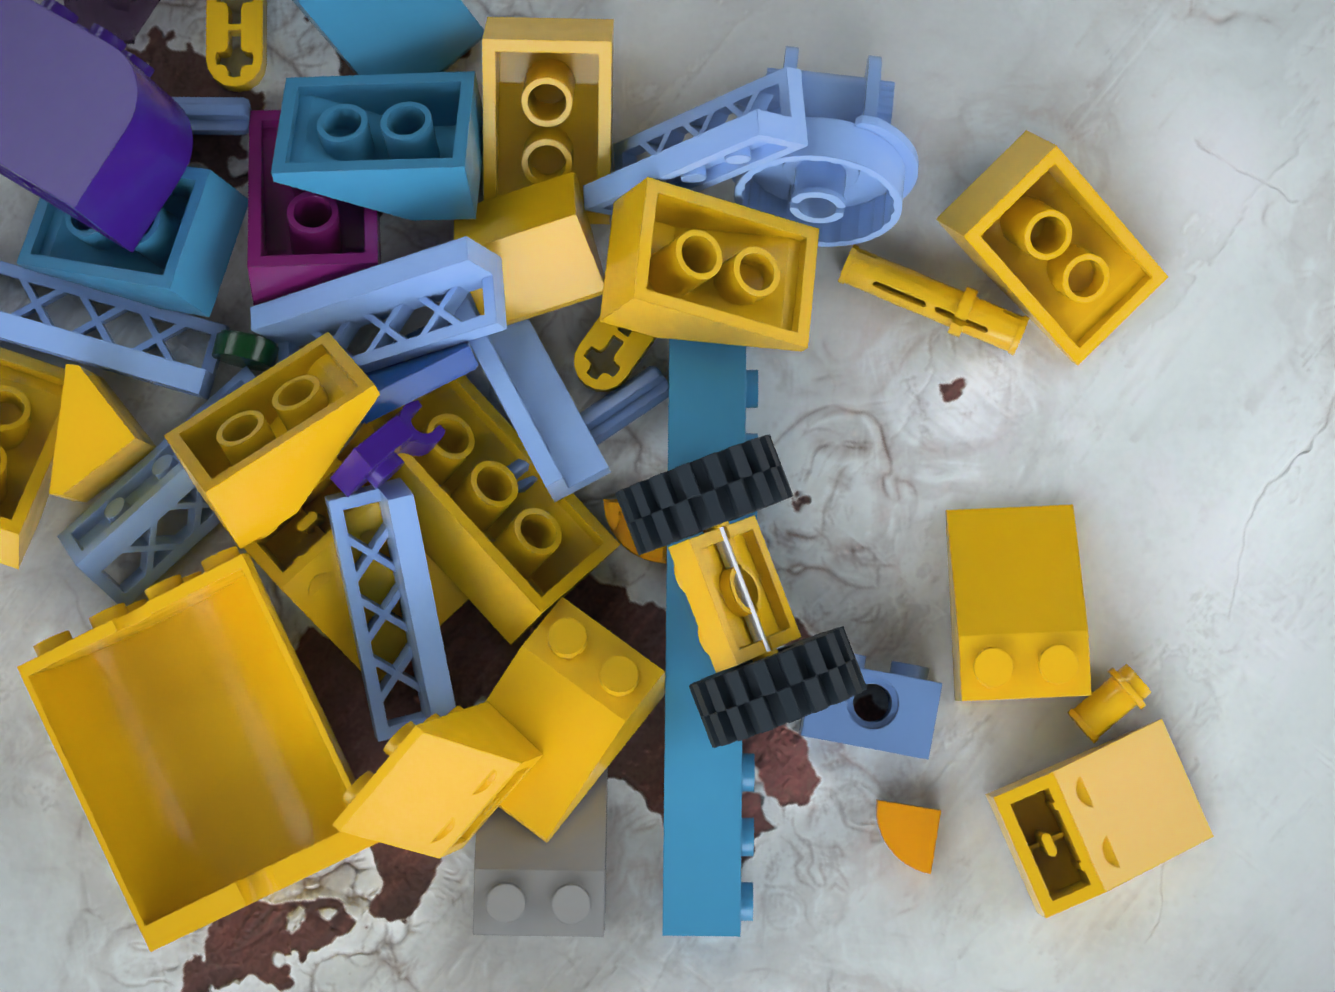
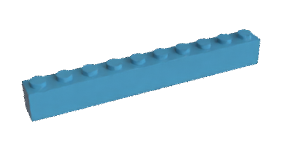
M669 339L668 471L709 454L757 438L758 433H745L746 408H758V370H746V346ZM757 511L747 514L743 517L737 518L735 520L729 521V524H732L734 522L743 520L754 515L757 519ZM700 532L667 545L662 936L740 937L741 921H753V882H741V856H754V818H742V792H754L755 754L742 753V740L717 748H713L689 685L716 672L710 656L700 644L696 619L686 593L682 591L676 581L674 562L668 549L672 545L704 534Z

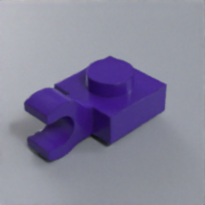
M418 400L407 403L395 417L355 447L330 479L347 497L368 481L375 489L383 485L405 463L398 454L426 455L442 439L445 429L441 425L434 428L430 433H421L412 425L411 419L422 407Z

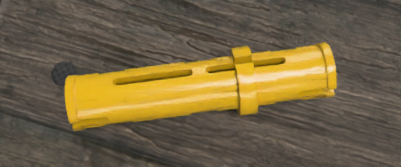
M853 245L839 276V283L848 284L896 306L948 326V334L959 338L962 332L1003 349L1014 356L1030 317L1021 316L976 297L979 292L978 290L967 286L965 292L918 273L913 269L906 268L863 250L858 245Z

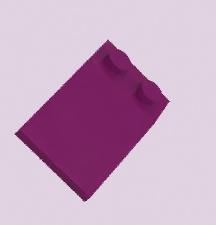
M281 110L250 111L247 268L253 306L381 264L380 211L273 182L271 169Z

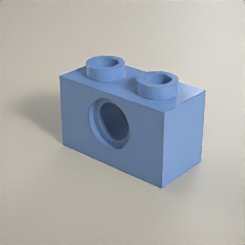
M854 654L865 684H876L886 692L888 697L886 713L876 721H864L854 710V696H852L850 699L831 705L827 709L812 713L801 719L799 735L929 760L942 683L927 680L929 674L928 667L892 661L890 673L865 669L866 656Z

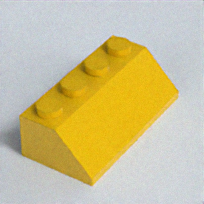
M463 375L415 399L421 403L422 407L411 419L414 428L421 433H430L434 428L441 425L445 429V434L426 455L398 454L405 463L387 481L401 478L414 495L425 552L511 645L545 616L561 597L564 598L621 544L574 493L557 502L553 501L516 430L471 381ZM405 405L367 424L364 423L338 457L344 462L355 447L395 417ZM517 459H521L529 463L528 471L516 480L515 475L507 466ZM530 476L537 477V481L525 492H518V481ZM368 481V482L365 483L364 485H365V486H368V485H371V484H370L369 481Z

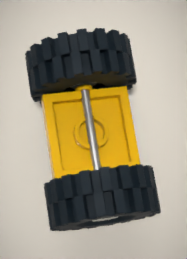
M770 434L709 454L615 493L639 555L700 532L704 533L672 545L668 549L674 562L676 581L682 591L686 593L696 619L700 644L710 656L716 672L689 685L713 748L725 746L735 741H741L756 734L773 730L778 726L827 709L831 705L841 703L867 690L844 626L799 640L782 648L780 647L800 638L801 634L757 519L754 515L729 524V521L793 496Z

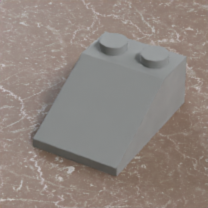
M608 767L548 843L499 807L476 832L473 935L604 937Z

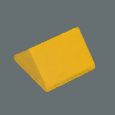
M574 171L479 202L477 204L476 219L454 220V240L468 236L501 257L507 325L603 295L605 275L587 211L584 208V200L577 175ZM483 288L471 291V296L480 316L485 315Z
M66 364L49 494L72 501L87 503L140 462L156 445L103 377L79 365Z

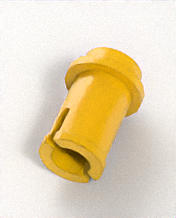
M1125 664L1118 671L1113 667L1109 669L1108 673L1111 677L1092 692L1091 696H1088L1074 709L1071 708L1067 712L1076 725L1094 744L1099 740L1100 736L1135 706L1142 710L1146 706L1143 700L1152 693L1128 664Z

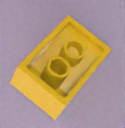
M487 17L482 38L484 201L573 171L577 175L584 200L583 185L611 174L614 19ZM587 211L590 224L610 225V215Z
M1027 130L936 218L939 224L971 260L1076 365H1079L1168 278L1161 267L1057 145Z
M647 177L613 203L600 322L657 338L802 352L808 348L819 229Z
M326 332L169 431L164 437L200 495L238 547L242 549L254 540L269 536L282 522L299 511L380 393L375 384L329 332Z
M0 347V563L19 569L49 497L65 369Z
M1073 504L946 510L955 701L1091 696L1089 633Z
M563 597L560 598L521 646L486 700L543 754L499 805V808L546 843L549 842L665 695V671Z

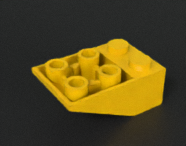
M337 456L295 515L282 522L269 536L254 540L243 548L276 585L361 671L325 496L342 492L330 479L343 463L340 457ZM379 502L343 510L348 533L367 545L383 523ZM386 539L379 552L390 558ZM351 546L355 564L362 552ZM425 552L439 625L441 626L469 599ZM373 559L358 582L360 593L381 605L395 584L393 571ZM398 600L397 604L391 612L395 613L396 615L402 618L400 603ZM364 607L368 624L375 613ZM385 620L371 641L373 653L393 664L407 643L406 632ZM376 667L378 680L381 681L387 673Z
M488 701L465 709L459 705L447 715L441 717L434 713L423 723L417 725L410 721L401 727L385 745L383 751L389 757L375 774L372 771L365 772L348 788L342 797V801L347 807L332 825L343 833L440 859L462 849L543 754Z
M1161 718L985 794L1035 910L1044 918L1053 916L1106 893L1214 837Z

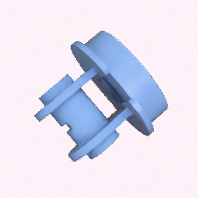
M786 46L783 68L788 66L797 69L799 47ZM868 55L864 77L801 70L808 146L732 177L735 183V203L818 228L819 247L859 244L877 238L889 231L901 216L903 198L911 192L916 184L919 160L916 149L911 141L900 130L891 125L895 82L881 80L882 57ZM767 68L766 75L773 73L779 69ZM780 93L773 95L766 111L781 114Z

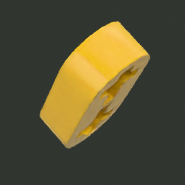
M206 0L207 67L216 82L228 91H249L257 86L265 75L267 66V0H253L252 2L243 3L241 6V24H233V14L227 3L221 2V0ZM233 37H241L242 51L246 57L253 58L252 65L242 66L240 76L232 77L227 66L220 65L221 58H229L232 55Z
M599 316L575 352L574 368L578 379L586 388L595 392L608 393L615 390L626 382L657 337L632 331L627 337L620 332L621 327L600 322ZM614 338L621 342L622 346L616 352L613 359L614 364L619 368L618 373L613 377L603 373L598 379L592 378L589 375L592 365L586 358L587 354L592 349L597 353H603Z

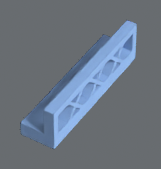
M786 66L613 144L615 172L583 185L585 210L612 215L613 203L647 177L699 192L808 146L801 70ZM780 93L781 114L766 111L773 95ZM734 113L737 118L726 122L730 114ZM687 133H690L694 136L688 140L683 141ZM646 151L651 155L637 162V155Z
M464 236L250 307L251 331L278 344L279 362L298 351L299 346L309 344L326 332H329L364 373L375 371L506 330L507 320L502 259L468 236ZM483 288L485 315L466 321H461L454 316L469 292ZM424 306L432 309L434 314L420 335L408 339L400 333L415 309ZM373 323L380 328V331L366 352L354 356L346 350L360 327Z
M0 261V275L20 280L31 301L28 305L11 314L0 311L1 341L203 399H209L220 362L212 357V351L217 333L222 330H229L230 327L182 312L155 308ZM32 284L53 291L39 298ZM68 294L79 297L92 319L72 331L55 327L45 309L49 304ZM93 302L114 308L99 315ZM37 312L42 323L27 319L26 317ZM127 312L135 313L142 316L152 338L134 348H128L115 344L105 324ZM153 319L170 323L174 326L160 333ZM97 329L103 340L87 336V334ZM187 329L211 335L201 368L175 361L166 341ZM158 346L163 357L146 352Z
M470 292L454 314L461 321L480 316ZM529 319L507 325L506 330L468 341L554 502L611 473Z
M245 366L185 421L257 376ZM164 439L57 537L75 565L117 604L124 602L128 606L216 527L220 521L196 489L167 440ZM188 509L187 524L175 535L156 536L158 520L169 510ZM141 552L140 567L120 585L104 571L122 553Z
M401 478L386 481L377 489L372 485L360 487L349 497L343 492L325 496L374 735L378 742L390 739L401 727L410 721L417 725L423 723L434 713L441 717L447 715L456 707L414 495ZM379 502L383 523L367 545L348 533L343 510ZM386 539L390 558L379 552ZM351 546L362 552L355 564ZM373 559L391 569L395 578V584L381 605L361 594L358 583ZM398 600L400 603L402 618L396 615L395 613L391 612L397 604ZM364 607L375 613L368 624ZM385 620L403 629L407 637L406 645L393 664L375 655L371 646V641ZM410 661L412 662L414 677L404 671ZM376 667L387 673L380 684ZM397 680L418 691L421 711L387 720L383 701Z

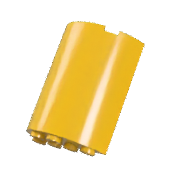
M237 546L222 550L201 561L204 573L198 571L183 578L180 574L169 577L144 590L147 596L146 599L139 600L128 606L124 602L93 615L89 618L93 629L75 638H72L70 631L67 630L39 642L33 646L38 657L17 667L150 952L379 843L340 832L332 825L347 807L342 801V797L356 779L250 555L247 553L240 554Z

